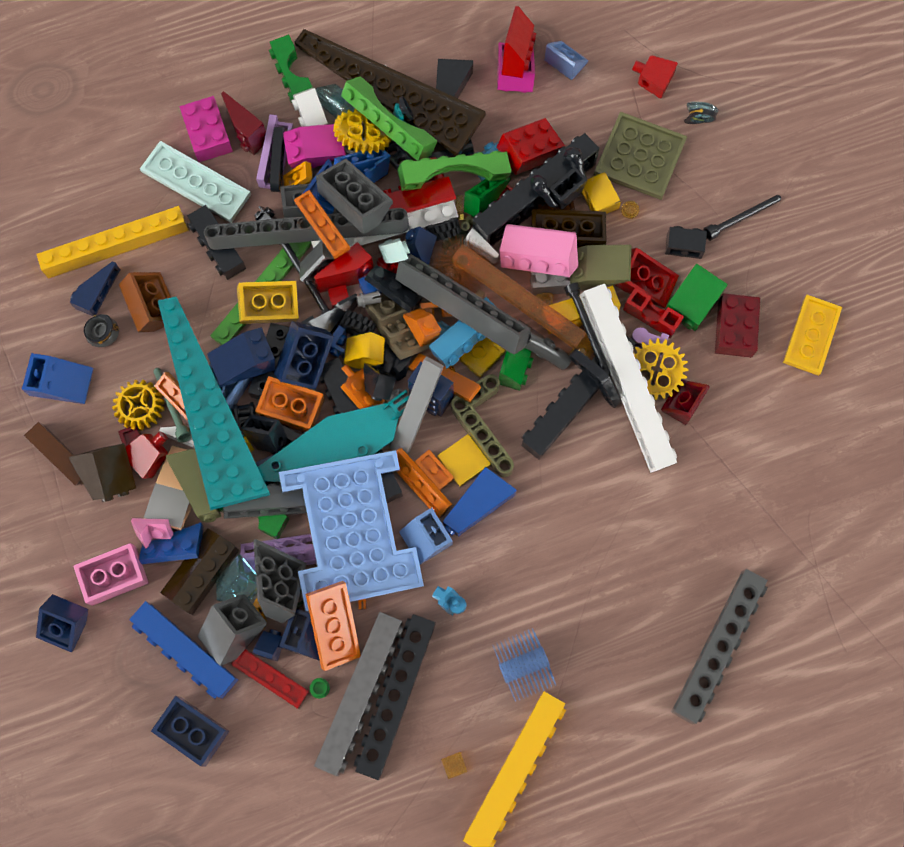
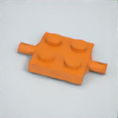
M348 364L341 368L349 377L341 388L359 409L384 403L385 399H382V401L374 400L365 391L363 368L356 372Z

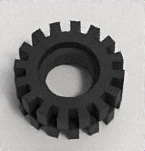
M457 217L425 226L427 231L437 236L436 241L451 238L461 232Z
M346 311L339 324L351 336L368 332L374 333L376 329V324L372 320H368L362 314L352 311Z

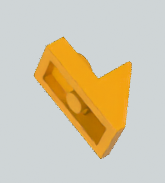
M304 161L283 175L284 186L311 183V163Z

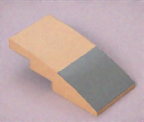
M172 446L168 455L186 451L187 449ZM166 458L151 494L144 519H168L171 528L182 530L192 506Z

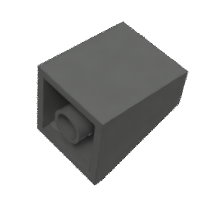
M242 594L212 605L197 637L218 665L222 666L236 660L266 626L267 622L247 596Z

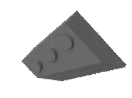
M254 539L258 602L265 616L284 623L295 615L301 590L298 571L305 570L306 563Z

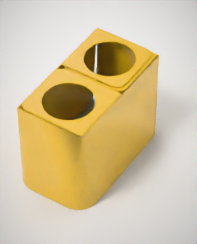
M605 172L587 179L588 181L581 193L591 211L606 212L608 214L620 208L621 202H618L620 199Z
M372 332L347 338L344 364L357 369H362L364 363L371 365L383 364L385 338Z

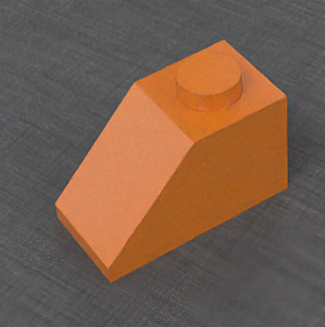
M420 308L403 314V318L420 347L433 343L438 339L441 328L433 314Z

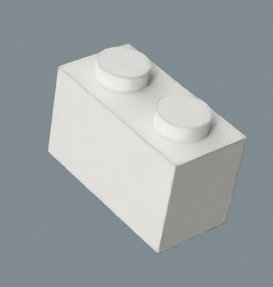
M312 87L293 95L294 99L291 101L295 111L298 110L301 117L298 120L301 127L325 125L328 123L315 88Z

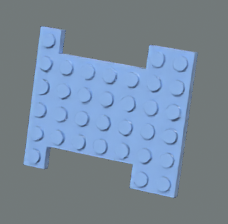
M396 450L279 472L282 493L299 489L303 491L317 567L298 571L305 611H309L305 594L340 581L346 582L350 602L424 586L416 547L396 551L381 477L383 473L400 470Z

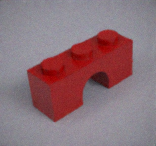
M636 287L623 308L625 312L658 332L669 335L670 339L684 318L683 315L669 307L666 310L656 307L651 302V296Z

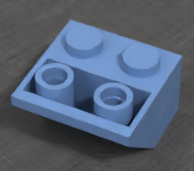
M432 508L415 517L399 531L408 548L416 547L419 565L453 545L451 537Z

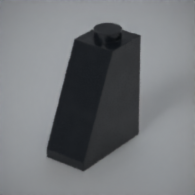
M438 59L436 89L459 98L473 74V60Z

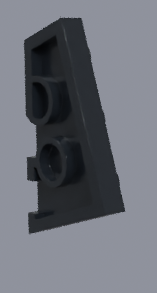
M376 265L366 275L364 280L406 311L411 312L424 297L396 280V273Z

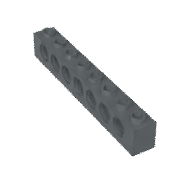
M748 569L741 572L671 711L673 714L691 724H697V722L703 720L706 714L704 708L707 703L710 704L715 695L713 690L716 685L719 686L724 677L722 672L725 667H729L733 659L731 654L733 650L738 649L741 643L739 637L742 631L744 633L747 631L750 625L748 619L751 614L754 615L759 607L757 601L767 591L768 587L765 585L768 580ZM745 589L752 593L751 599H747L744 596ZM736 607H740L743 610L742 617L736 615ZM727 624H731L734 627V634L727 632ZM719 641L725 644V652L718 650L717 644ZM710 659L717 663L716 670L709 668L708 662ZM701 677L706 678L708 681L706 688H702L699 684ZM692 695L697 696L699 699V704L696 707L690 703Z

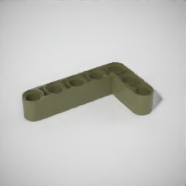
M489 374L476 382L481 386V389L478 391L480 394L478 399H472L471 402H468L456 396L451 402V408L456 419L491 463L496 473L500 477H508L513 472L514 462L475 410V408L496 395L499 391V378L496 375ZM488 382H493L496 386L494 388H488L486 384ZM462 403L465 407L459 410L455 408V405ZM473 418L476 420V423L469 425L466 423V420ZM479 433H485L487 435V438L485 440H480L477 437V435ZM491 448H496L499 453L497 455H491L489 454L488 450ZM506 463L510 466V469L503 471L499 466Z

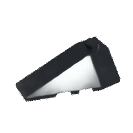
M355 293L338 302L334 309L326 308L322 310L320 316L314 318L312 315L301 323L326 329L333 335L345 312H353L358 306L357 294Z

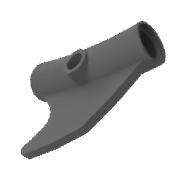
M518 320L531 328L526 349L534 352L538 357L548 360L561 370L569 366L571 359L567 352L556 347L554 341L549 337L545 338L532 327Z

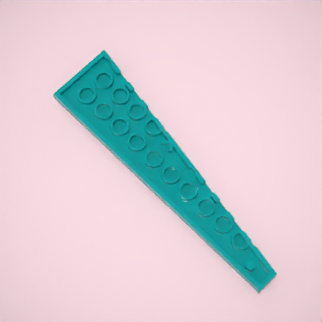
M177 296L158 300L210 510L269 496V490Z

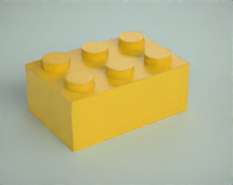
M296 281L238 283L239 324L296 322L299 319Z

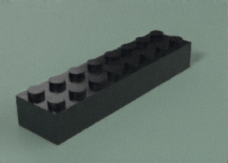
M586 133L580 137L576 136L570 145L562 147L556 156L548 158L539 169L535 168L529 177L525 180L521 179L515 188L511 191L507 190L501 199L497 202L493 201L483 213L479 212L473 218V228L491 246H494L503 238L507 224L520 225L532 216V209H538L540 204L544 206L546 202H544L543 197H540L531 188V178L535 175H540L547 181L549 189L573 169L570 162L563 159V155L569 147L581 150L585 173L596 165L599 147Z

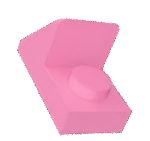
M132 518L131 520L136 536L145 549L149 546L152 539H171L173 536L168 519Z

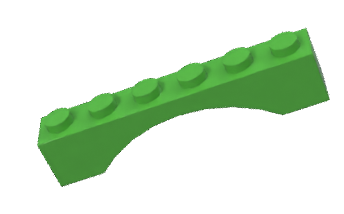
M361 76L346 81L341 97L417 161L432 155L437 143L435 138L425 130L407 124L391 114L377 99L373 86Z
M493 151L490 154L479 152L471 156L460 154L448 158V156H442L438 159L423 158L420 161L405 160L397 169L402 191L420 189L432 177L450 171L470 172L488 181L505 180L511 174L508 154L501 151Z

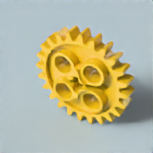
M354 109V112L347 110V113L342 112L335 119L334 137H338L337 141L342 142V146L348 145V150L354 148L356 153L359 150L363 154H365V151L372 154L373 150L379 153V149L384 151L385 147H388L389 143H391V138L363 114L358 112L357 109Z
M657 338L656 343L649 339V345L641 342L643 348L641 349L636 346L637 353L633 354L640 363V371L647 370L650 372L651 377L647 381L649 394L654 395L655 400L658 399L659 395L665 399L666 393L672 397L673 389L679 392L678 384L684 386L681 379H687L683 372L689 371V369L684 368L683 365L688 363V361H682L681 359L685 356V353L679 355L678 352L681 348L673 349L674 342L668 346L667 339L664 340L663 344L660 343L659 338ZM648 352H653L656 355V360L653 363L647 362L645 358ZM663 353L660 368L663 370L658 372L655 385H651L655 373L652 367L657 365L659 355ZM667 357H671L675 361L672 368H667L664 365V360ZM665 375L669 378L667 386L659 384L660 376Z

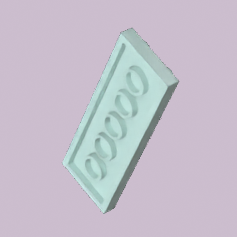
M162 141L157 144L140 168L142 173L202 207L207 205L212 213L230 223L233 222L251 196L249 190Z

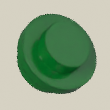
M316 678L311 682L310 693L313 697L322 699L329 694L330 685L327 680Z

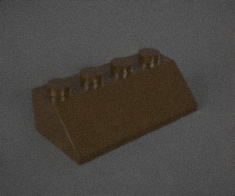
M532 209L531 227L575 232L577 248L587 245H606V212Z
M207 528L202 535L199 557L185 559L160 593L181 609L193 615L239 552V549L219 534Z

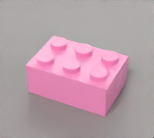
M131 543L73 566L85 603L91 606L149 584L144 567L139 561L137 547Z

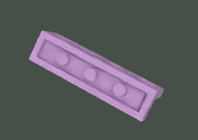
M269 115L256 178L260 188L270 189V183L267 182L270 177L274 127L283 126L288 131L293 129V123L279 122L277 115ZM286 148L284 149L283 174L287 159Z
M311 534L261 541L305 562L306 565L317 564L313 544H305L308 541H312ZM253 542L241 544L240 561L244 574L256 572L254 552L246 553V550L254 549ZM288 544H295L292 547H285Z

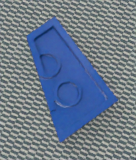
M202 522L173 532L171 539H154L146 549L142 544L139 556L140 563L150 564L198 558L204 529Z

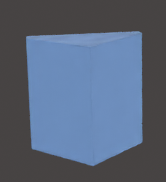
M563 41L548 43L546 46L544 61L570 80L589 61Z

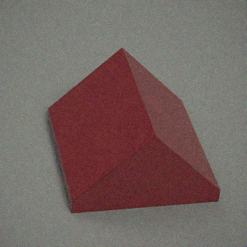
M681 379L684 386L677 385L679 392L674 389L672 390L673 396L669 395L661 411L687 425L710 386Z

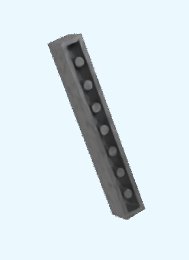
M379 612L314 767L335 776L344 773L348 764L345 759L348 753L352 754L356 742L353 741L356 733L360 734L364 726V722H362L364 714L368 715L372 707L371 697L376 695L380 688L379 678L381 675L384 676L389 665L386 664V661L395 652L396 646L394 642L403 633L404 627L401 620Z

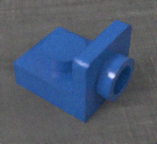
M340 325L333 333L334 338L329 352L335 357L341 356L344 358L345 350L339 346H343L346 342L347 333L346 329Z

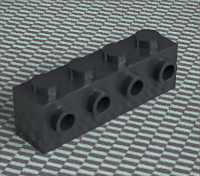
M270 323L266 339L274 356L276 369L290 327ZM275 370L253 377L248 391L251 398L260 399L268 376L278 379L274 375Z

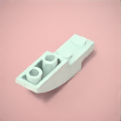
M400 238L393 241L388 239L378 245L385 263H395L408 259L409 249L406 242H401Z

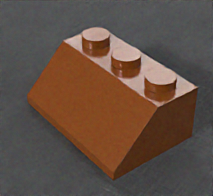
M129 272L119 283V287L138 333L155 332L164 328L158 300L171 298L161 272Z

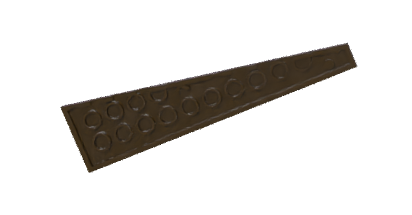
M303 29L295 40L296 47L346 81L361 76L373 86L377 99L391 112L394 111L395 104L400 103L399 97L403 96L414 115L412 121L406 115L403 120L414 127L425 130L437 140L438 144L456 156L462 153L486 116V112L480 108L306 29Z

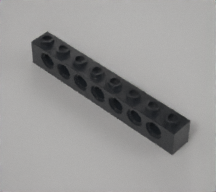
M414 614L412 618H407L404 629L407 630L405 637H400L397 648L400 651L398 656H393L390 668H393L391 675H387L384 680L383 687L386 689L383 696L379 695L376 702V707L379 708L376 715L372 714L368 726L371 727L369 735L365 734L361 746L364 749L362 754H358L355 759L354 766L357 767L355 772L378 781L380 780L436 622ZM414 632L421 634V640L418 643H413L410 640V636ZM407 651L414 653V659L411 662L403 660V655ZM401 670L407 672V679L403 682H399L396 679L397 672ZM392 690H398L400 692L399 700L391 701L389 693ZM386 709H390L393 712V718L390 721L382 719V713ZM378 729H383L386 733L383 741L375 739V732ZM376 749L379 756L376 761L368 759L367 753L369 750Z

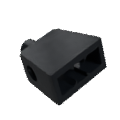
M250 415L241 427V431L256 449L270 452L272 455L281 451L287 442V436L281 422L277 419Z

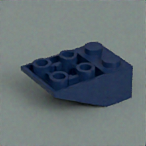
M296 609L295 615L288 620L279 647L320 661L310 613Z

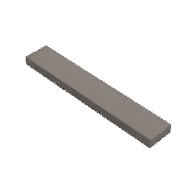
M427 356L423 360L396 430L394 440L390 446V449L394 451L402 448L408 455L444 365Z

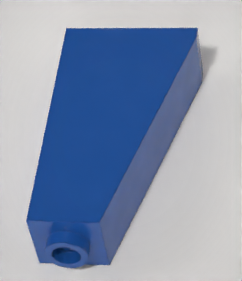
M485 467L443 520L444 528L451 536L455 534L459 537L513 498L517 490Z

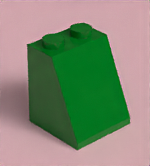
M696 263L667 304L666 309L669 307L683 315V326L689 330L696 331L718 302L728 284Z

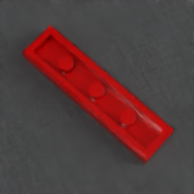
M246 649L231 663L232 666L297 709H299L310 692Z

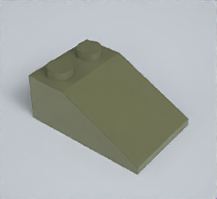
M587 245L577 248L578 268L570 276V284L578 282L581 291L602 284L609 286L630 281L631 245Z

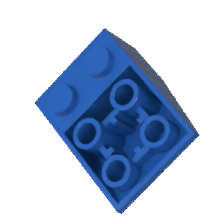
M31 353L22 390L33 397L85 404L94 368L52 356Z

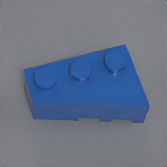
M380 149L379 153L373 150L372 154L368 151H365V154L359 151L334 158V165L347 159L375 183L388 174L391 156L385 150Z

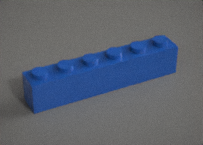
M145 601L129 619L133 623L131 627L139 634L144 632L148 636L146 640L154 647L159 645L163 649L161 653L169 660L174 658L178 662L176 666L184 673L186 671L190 672L193 675L191 679L199 686L201 684L208 688L206 692L214 699L216 697L223 699L237 683L238 679L225 667L219 666L210 654L151 603Z

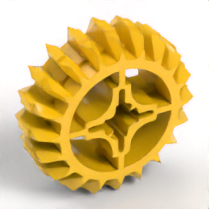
M142 379L140 384L138 380H134L133 385L127 382L128 387L120 386L122 392H116L118 398L113 399L116 405L112 406V409L116 411L114 416L119 418L118 422L120 424L124 423L125 428L131 426L132 430H135L137 425L142 431L144 425L147 428H151V422L157 424L155 418H162L159 412L165 411V408L161 406L165 404V400L161 399L163 395L153 387V383H147ZM149 395H152L153 399L151 408L147 405ZM126 402L130 405L128 415L125 413ZM140 402H141L144 407H142V406H140V407L137 406V407H136V406L134 405V403H135V404H138V403L140 404ZM146 413L143 417L138 418L141 414Z

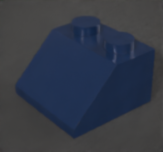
M52 594L39 608L36 638L72 653L86 625L88 609Z

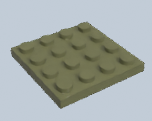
M620 112L594 175L605 172L609 180L662 200L687 136Z

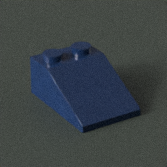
M262 327L244 332L207 353L219 387L275 370V359Z

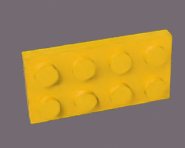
M806 295L783 363L819 376L822 372L842 307Z

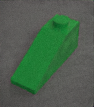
M508 177L505 180L496 181L484 179L466 191L464 196V212L473 217L479 212L483 213L493 201L499 198L511 181V178Z

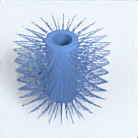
M534 630L533 634L538 648L529 632L535 648L533 650L525 633L531 651L528 650L521 635L527 653L524 652L518 639L523 652L521 655L514 640L519 656L516 655L511 644L515 658L512 657L508 648L511 659H508L505 652L507 661L501 663L499 660L500 664H498L506 684L508 683L510 687L509 682H512L515 688L513 681L516 680L521 694L522 691L517 681L519 678L526 692L521 677H524L531 693L525 678L526 675H528L535 691L529 674H532L540 692L533 672L536 673L543 688L538 670L548 689L541 669L544 670L547 680L551 685L545 667H547L556 686L549 667L548 658Z

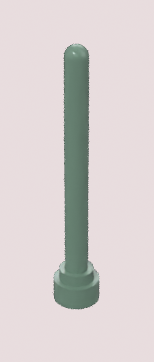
M155 368L153 373L158 382L163 374L159 368ZM164 397L176 425L175 436L177 441L180 443L189 441L192 438L190 428L183 424L178 410Z

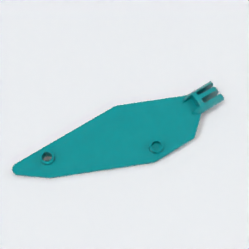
M404 390L388 403L326 417L258 466L263 480L280 482L279 472L374 455L394 440L398 419L403 415L405 409L403 407L406 406L409 396L405 397L408 391ZM279 463V468L273 469V464Z

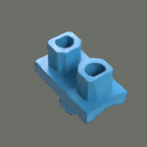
M438 586L434 591L432 597L438 600V604L448 614L453 616L454 613L461 614L466 610L467 603L465 599L460 597L453 588L448 586L445 590Z

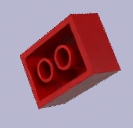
M543 118L503 133L496 148L501 152H507L510 168L517 175L543 165L548 158L556 156L557 152L562 147H565V144L548 120Z

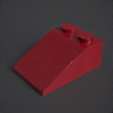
M223 91L221 95L237 138L240 141V147L245 152L249 151L255 155L264 144L266 135L264 124Z

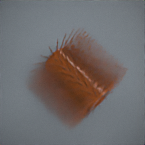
M462 238L461 247L458 244L452 250L451 247L447 246L446 254L442 249V253L439 251L438 258H435L436 270L447 277L449 276L450 279L465 288L470 286V291L475 290L477 283L478 285L481 283L483 286V283H486L485 276L488 278V268L482 270V268L488 267L485 266L487 263L480 261L482 254L478 255L479 249L474 254L475 248L469 246V240L465 252H463Z

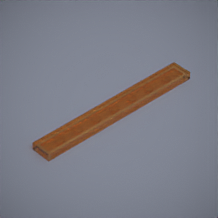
M464 244L461 245L452 257L451 261L573 349L577 348L586 335L585 331Z

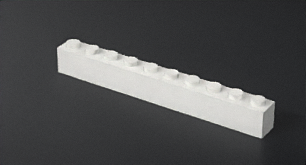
M605 284L585 290L580 295L581 301L650 473L677 463L676 452L670 446L669 434L662 426V417L655 409L654 397L649 394L647 380L641 374V366L638 359L634 357L633 345L626 337V328L620 322L618 308L613 305L610 289Z

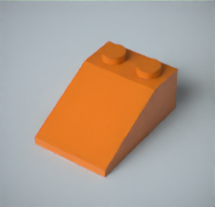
M268 376L255 412L267 418L277 419L281 424L295 430L307 432L315 426L325 399L323 393L280 382L279 379Z

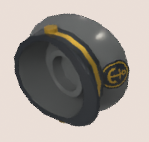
M106 314L94 315L85 323L84 335L92 346L106 347L117 339L119 327L117 322Z

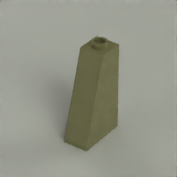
M195 448L166 455L167 461L196 516L206 523L213 522L216 518L221 517L220 508L210 510Z

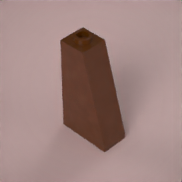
M36 423L24 436L75 486L79 483L83 485L69 459L74 454L44 424Z

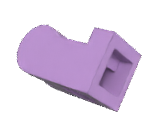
M641 327L636 328L631 336V339L636 342L634 347L637 346L641 349L643 348L641 342L649 345V339L656 343L657 338H659L660 343L663 344L664 340L669 338V335L662 333L661 337L648 333L645 328Z

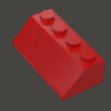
M515 6L505 40L502 75L523 78L524 72H528L529 62L531 61L537 33L534 32V24L519 6Z
M444 173L434 176L433 180L425 182L420 189L402 191L400 185L398 190L391 191V188L382 191L393 200V204L389 209L403 208L409 213L455 200L456 195L449 176H444Z

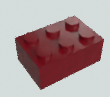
M726 293L721 295L717 310L715 354L749 358L755 355L758 351L760 297Z

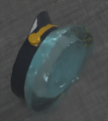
M688 102L686 106L689 116L684 122L686 124L713 122L716 120L719 110L710 103Z

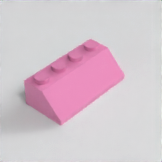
M506 225L499 251L502 268L570 277L578 268L577 237L575 232Z

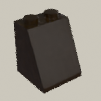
M124 443L69 457L93 500L101 499L102 502L113 500L114 495H118V497L130 494V490L136 489Z

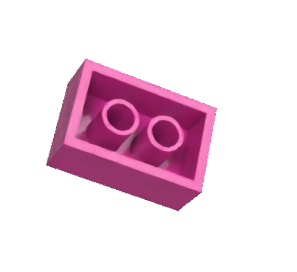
M214 96L179 106L198 162L233 152Z

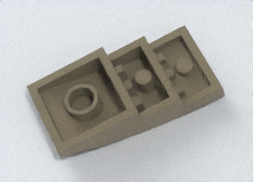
M380 293V296L373 297V299L381 297V303L365 305V309L373 323L376 324L375 326L400 360L429 349L430 344L420 347L403 318V314L409 312L385 294Z

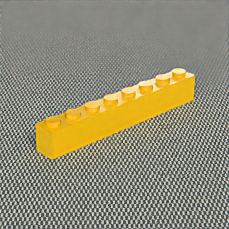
M176 206L37 253L36 255L42 272L49 279L187 232L189 229L180 207Z
M545 691L542 692L463 838L465 843L472 847H494L497 841L493 839L497 831L502 832L507 822L504 820L507 812L511 814L517 802L514 799L517 793L521 795L527 785L524 780L527 775L531 776L537 766L534 763L537 756L542 757L547 747L544 745L547 737L552 738L557 729L554 727L557 719L561 721L566 712L564 702Z

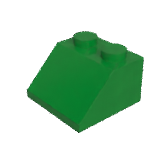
M524 348L515 355L506 351L499 373L500 385L519 391L521 385H526L528 375L525 373L527 368L531 369L534 359L531 357L532 351Z

